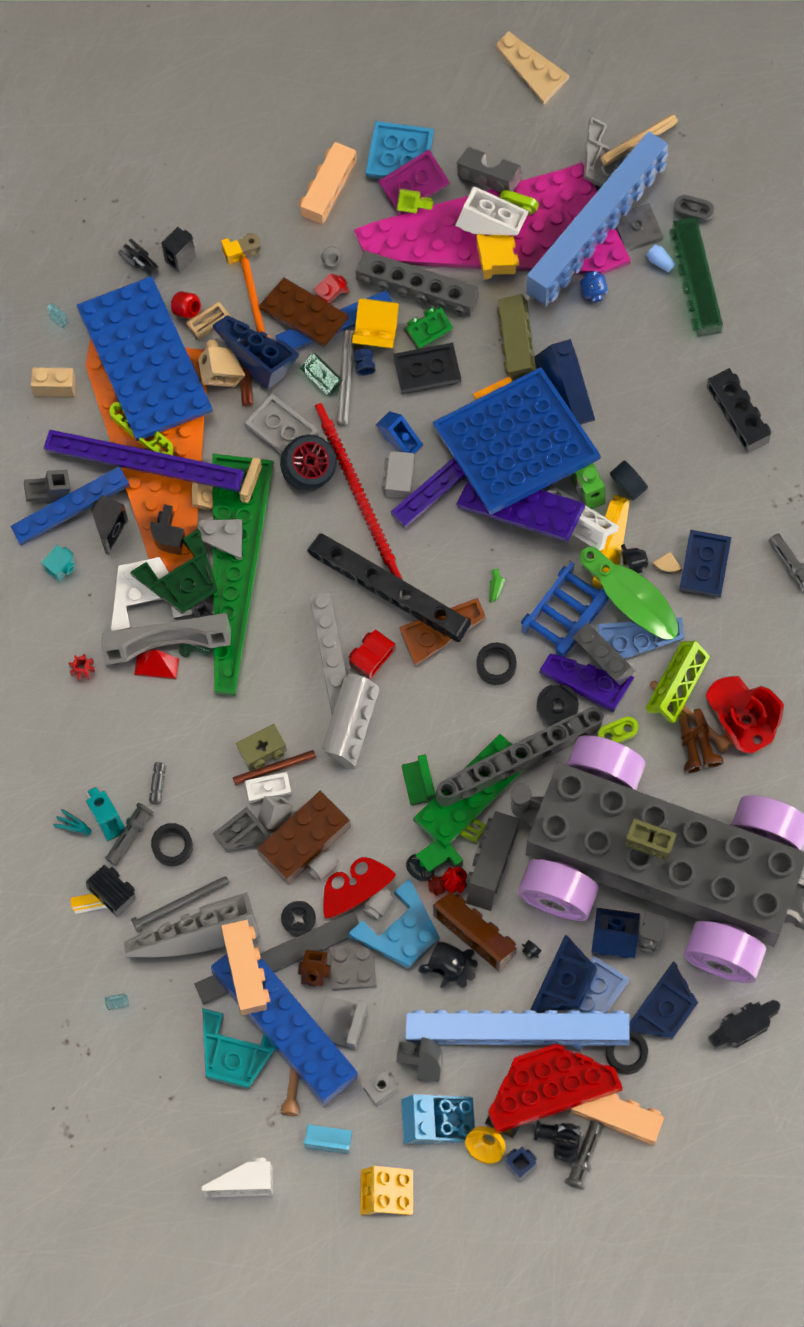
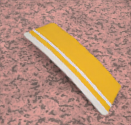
M93 893L70 898L71 907L75 914L107 908Z

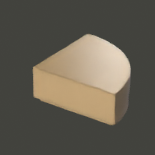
M671 552L655 560L652 564L658 571L671 574L682 570Z

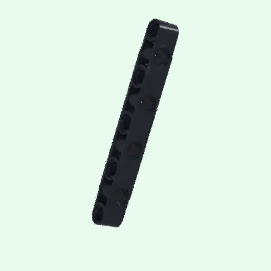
M322 533L318 534L307 549L308 553L318 561L456 642H461L472 627V623L466 617ZM337 555L342 556L340 559H333ZM371 575L376 576L374 579H367ZM406 595L411 596V597H410L409 599H407V600H403V599H402V597H404V596H406ZM439 616L446 617L444 620H437Z

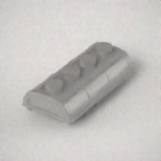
M349 673L348 677H344L322 746L325 753L347 769H354L356 767L380 690L368 678Z

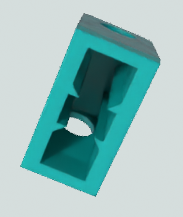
M96 787L90 789L86 793L89 798L86 800V803L108 842L121 835L125 827L105 791L100 792Z

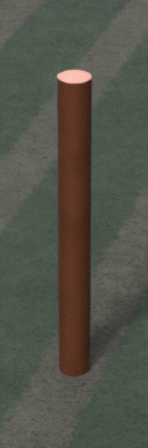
M314 750L232 778L234 784L237 785L246 780L255 779L314 759L316 755Z

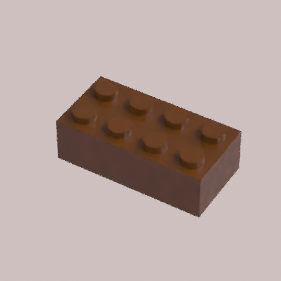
M320 790L257 848L258 854L289 885L307 868V864L320 851H325L351 828L350 819Z

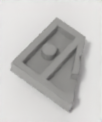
M242 519L200 520L203 544L209 547L213 546L222 553L226 552L235 556L236 559L242 560Z

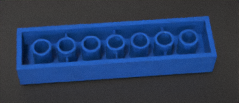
M226 953L211 965V972L238 1004ZM261 958V960H257L258 968H263L265 981H262L263 990L268 989L270 1002L267 1003V1010L246 1015L319 1102L325 1106L358 1079V1071Z

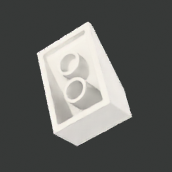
M473 187L463 206L456 226L473 234L518 235L529 211L477 187Z
M254 1158L253 1162H247L203 1185L202 1192L206 1198L273 1196V1168L271 1162H266V1158Z

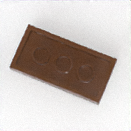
M284 277L259 305L261 311L322 347L327 345L348 320V314Z

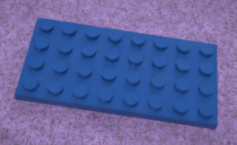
M152 276L77 304V309L116 397L121 404L128 424L133 431L136 442L139 441V438L145 439L155 435L157 431L159 433L213 412L208 397Z

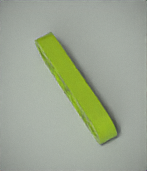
M120 402L112 404L109 410L111 419L135 439L133 431L128 427L127 418L124 421V417L121 414L116 415L115 413L116 410H122ZM158 431L155 433V438L152 441L148 442L143 438H139L138 442L147 450L173 455L172 443ZM158 441L162 448L167 447L168 452L160 451V447L157 445Z

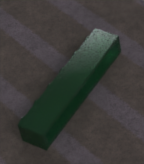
M697 217L673 221L672 229H669L670 240L675 243L673 248L675 259H679L680 263L678 265V273L680 277L683 276V293L688 296L686 305L688 313L691 312L693 317L691 319L692 330H696L697 337L720 334L723 322Z

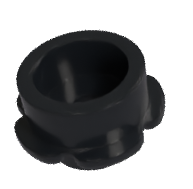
M530 940L525 944L522 943L524 947L522 952L530 959L534 957L539 958L538 955L542 950Z

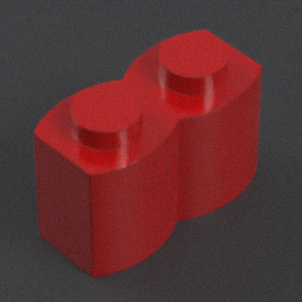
M376 629L372 633L368 632L362 640L363 644L359 648H354L349 655L350 666L369 680L379 671L396 649L395 643Z

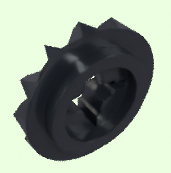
M294 901L283 909L281 922L289 933L302 935L312 930L316 923V914L310 904L304 901ZM293 913L298 916L304 914L302 917L304 924L299 921L293 924L295 921Z

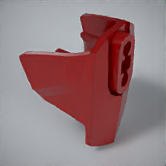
M739 676L718 679L710 686L705 697L721 723L726 736L737 750L745 754H754L773 742L776 731L781 724L784 704L772 690L763 686L749 689ZM754 737H755L756 739H759V740L761 741V743H759V744L754 743V741H753Z

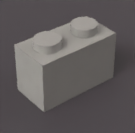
M390 451L389 458H385L384 470L387 471V477L382 479V489L385 490L386 497L406 499L411 494L415 464L414 453Z

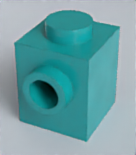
M56 545L41 562L43 570L60 582L65 575H69L75 568L76 563L73 552L67 547L62 548Z

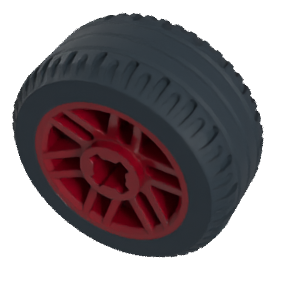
M310 434L301 435L293 439L283 450L280 459L281 472L287 482L293 487L305 491L316 490L324 486L334 475L337 464L332 446L325 439Z

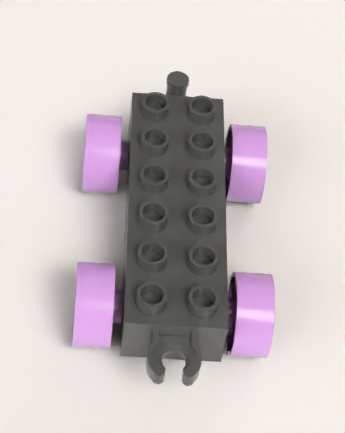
M589 735L577 738L567 765L557 762L544 797H531L532 793L527 784L520 783L513 786L510 795L511 811L515 816L521 817L532 827L527 839L526 856L534 858L529 861L517 893L525 902L543 912L567 920L586 921L599 890L596 882L605 884L702 920L694 925L684 952L685 959L705 972L740 983L755 982L766 952L764 944L775 947L784 923L793 924L795 927L804 930V880L800 879L804 868V851H802L804 845V813L790 805L767 797L747 795L740 799L732 824L721 822L636 791L646 766L645 760L638 753L622 744ZM634 818L676 833L675 842L667 861L625 846Z

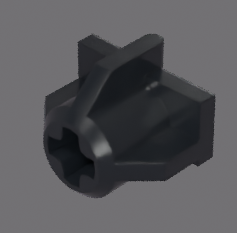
M625 544L621 545L624 566L637 573H642L648 566L646 551L638 548L626 549Z

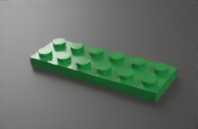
M499 734L465 768L513 744ZM516 754V756H517L518 758H521V759L525 758V757H524L523 755H521V754ZM526 769L450 806L439 805L435 796L413 818V821L445 849ZM479 773L482 777H488L486 773ZM448 791L441 792L445 796L451 795Z

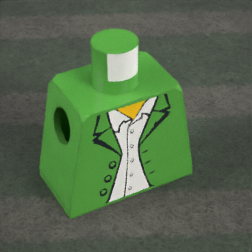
M594 463L571 474L570 479L584 505L594 509L605 504V487Z

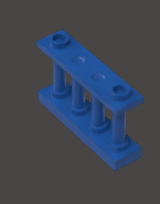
M570 562L567 567L563 566L556 582L532 613H527L521 621L523 634H526L532 628L554 643L557 648L556 655L566 657L577 641L573 636L587 622L591 624L609 600L604 589L596 590L573 574V562ZM568 580L592 596L593 602L590 606H584L560 588ZM556 596L580 612L581 617L577 622H572L548 604ZM542 612L568 628L567 631L569 633L565 638L558 637L536 622Z

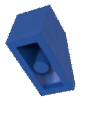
M389 411L376 424V427L385 439L400 452L415 454L423 446V443L401 414Z

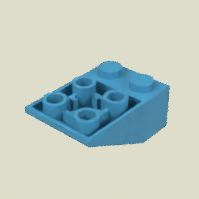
M413 1094L401 1099L404 1144L464 1143L469 1132L475 1128L473 1097Z

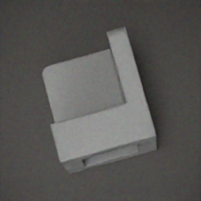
M264 796L258 820L267 829H279L289 819L292 805L283 796Z

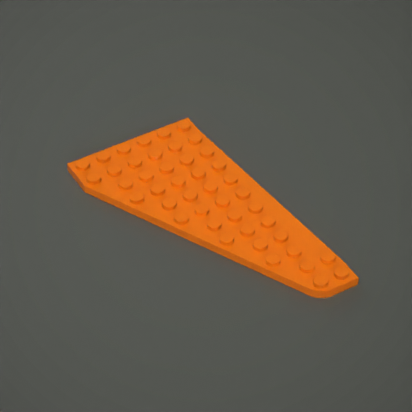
M90 338L85 366L110 442L147 450L111 419L110 407L119 401ZM185 347L206 393L207 385L202 383L198 361L199 356L204 350ZM116 410V411H115L116 415H117V414H121V415L124 417V421H125L126 417L123 415L122 410H121V411H117V410ZM205 415L160 432L172 443L173 456L202 461ZM152 435L150 437L145 438L144 440L148 442L152 441L155 438V436ZM158 441L157 445L160 447V451L168 452L167 447L162 448ZM120 467L130 484L126 491L148 558L160 557L170 573L192 559L193 555L185 544H183L181 555L159 549L153 540L150 526L151 522L157 523L158 513L163 511L165 504L173 506L174 517L171 526L184 528L185 537L197 530L199 508L192 507V482Z

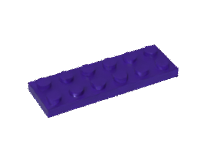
M467 481L456 503L460 509L566 542L569 541L585 508L583 502L539 490L490 515L469 481Z

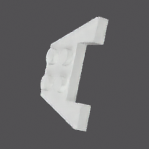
M160 557L118 566L112 631L131 628L127 612L128 606L161 599L130 574L132 570L147 562L158 579L164 577L169 572ZM171 606L174 619L193 615L191 609L181 614Z

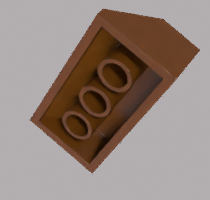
M449 892L433 905V916L498 972L517 953L516 943L508 936L503 937L495 924L492 922L487 923L483 920V915L477 909H470L466 905L465 899L459 894L454 895Z

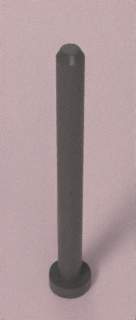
M222 877L139 919L136 917L132 918L131 921L137 933L142 931L141 927L227 885L229 880L227 877Z

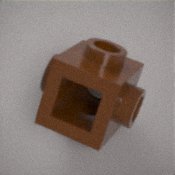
M305 951L303 962H299L298 975H302L301 984H308L313 987L323 986L325 978H329L330 965H327V952Z

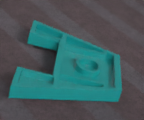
M202 1008L206 1078L249 1089L276 1049L264 1035L261 1045L218 1034L223 1013Z

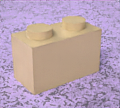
M32 368L31 389L34 397H75L76 377L73 368Z

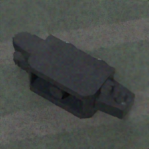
M770 1000V1002L768 1001L763 1005L760 1002L755 1004L750 1002L741 1007V1012L738 1014H728L721 1019L723 1022L720 1024L719 1029L708 1037L712 1047L718 1049L729 1044L731 1047L738 1048L768 1030L770 1019L778 1014L781 1008L780 1002Z

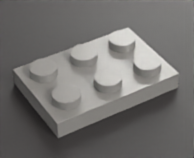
M273 394L245 422L247 428L281 454L293 439L301 435H317L319 433L317 428Z

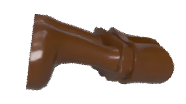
M700 708L694 710L697 727L690 728L686 712L679 714L681 739L683 740L682 746H686L688 752V761L684 765V773L686 774L696 773L703 769L695 741L699 739L703 763L706 768H714L724 764L723 758L715 754L711 748L708 738L709 725Z

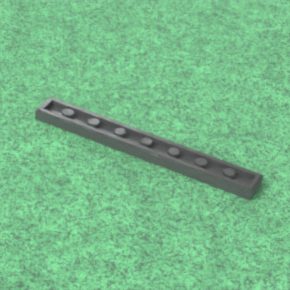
M353 911L262 952L260 957L273 972H277L303 960L306 950L321 952L329 948V946H334L349 939V932L359 924V921ZM214 975L194 983L203 1005L228 994Z

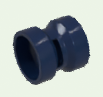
M369 348L356 350L353 353L354 361L357 363L355 366L356 374L366 376L375 373L376 367L372 361L374 358L373 350Z

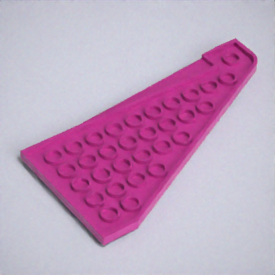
M583 162L565 169L522 180L513 192L534 198L539 203L537 212L527 215L518 235H510L514 237L515 241L513 253L517 254L519 259V266H516V271L530 272L597 193L594 184L583 178ZM494 189L485 191L496 197H499L501 194ZM469 195L432 205V210L422 208L418 209L417 213L407 212L354 229V234L363 252L365 250L409 265L482 269L476 244L477 234L464 231L456 226ZM610 229L605 241L595 247L592 257L590 259L586 258L581 270L574 274H586L594 271H599V274H606L631 264V259L616 229Z

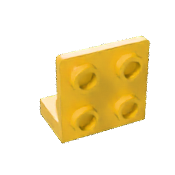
M360 298L358 300L356 327L352 343L393 348L399 303Z
M381 1166L361 1169L360 1215L368 1216L376 1213L412 1215L413 1170Z

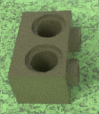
M634 818L625 846L667 861L675 842L676 833Z

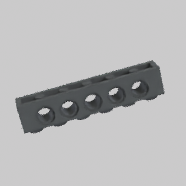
M365 250L356 269V280L364 285L371 284L383 291L389 290L396 292L402 297L414 298L420 303H430L437 308L442 307V309L452 310L461 316L471 315L478 297V286ZM376 271H381V272H383L382 274H379V275L375 274ZM395 277L402 278L399 281L393 280ZM415 283L420 284V286L414 287L412 285ZM434 289L439 290V292L433 293L431 291ZM453 295H456V296H458L459 298H457V299H452V298H450V297L453 296Z

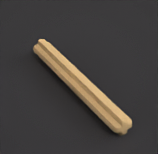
M674 114L667 116L603 154L600 158L601 162L608 166L631 152L648 131L658 136L678 123V119Z

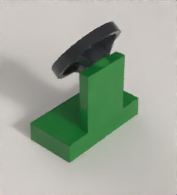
M431 837L434 842L419 853L412 854L406 861V868L415 879L428 881L433 877L435 868L447 859L454 868H461L463 866V859L451 844L444 849ZM410 863L415 865V869L420 872L421 876L412 870ZM426 870L431 872L429 877H425Z

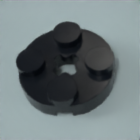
M563 684L545 687L537 698L536 710L539 717L546 724L553 725L574 714H578L579 702L577 694L572 688ZM561 701L562 709H554L553 702L558 703Z

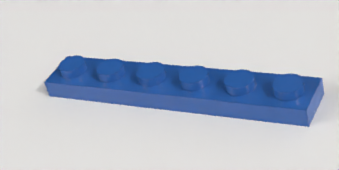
M119 466L10 527L22 546L91 508L95 500H99L101 495L109 498L129 487L130 484Z

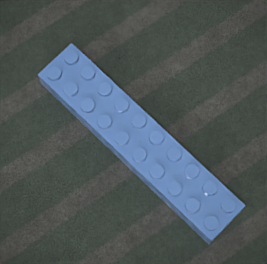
M650 131L645 134L527 275V295L545 307L549 302L556 300L559 290L562 287L565 288L571 281V276L581 270L585 259L592 257L595 247L605 241L610 229L614 230L617 227L620 217L628 214L631 204L641 198L646 186L650 187L656 174L663 172L667 165L668 143Z

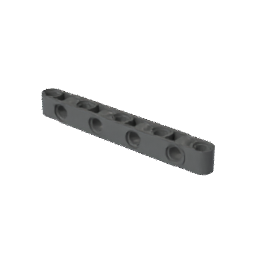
M590 707L457 772L455 775L439 783L435 798L437 803L441 806H450L462 799H466L574 745L579 736H590L596 733L604 719L603 711L597 707ZM588 718H594L597 722H592ZM552 736H558L561 740H555ZM516 754H521V755H523L525 758H523V759L518 758V757L516 756ZM479 773H486L488 777H482ZM448 791L451 795L445 796L441 792Z

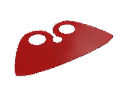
M361 857L355 860L350 867V874L357 881L355 885H350V879L344 872L332 874L327 879L324 888V917H335L375 895L395 878V872L374 859ZM360 862L368 865V870L362 875L355 872V867ZM338 876L343 877L344 885L339 889H334L331 885L332 880Z

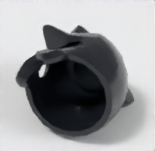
M438 941L428 964L420 965L418 972L421 974H430L432 972L440 974L443 977L440 988L454 982L459 987L465 988L467 985L466 980L475 979L476 974L471 969H475L478 962L472 959L475 953L473 949L461 951L451 944Z

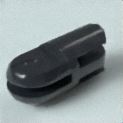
M130 238L128 241L139 252L125 244L123 248L133 256V259L122 250H119L118 254L135 268L140 267L148 275H153V271L144 263L146 262L156 271L158 266L148 257V252Z

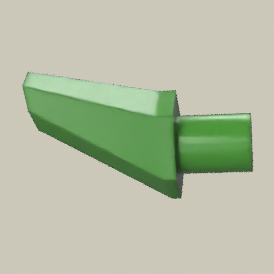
M499 569L491 570L492 580L489 581L490 603L498 600L505 578L500 576Z

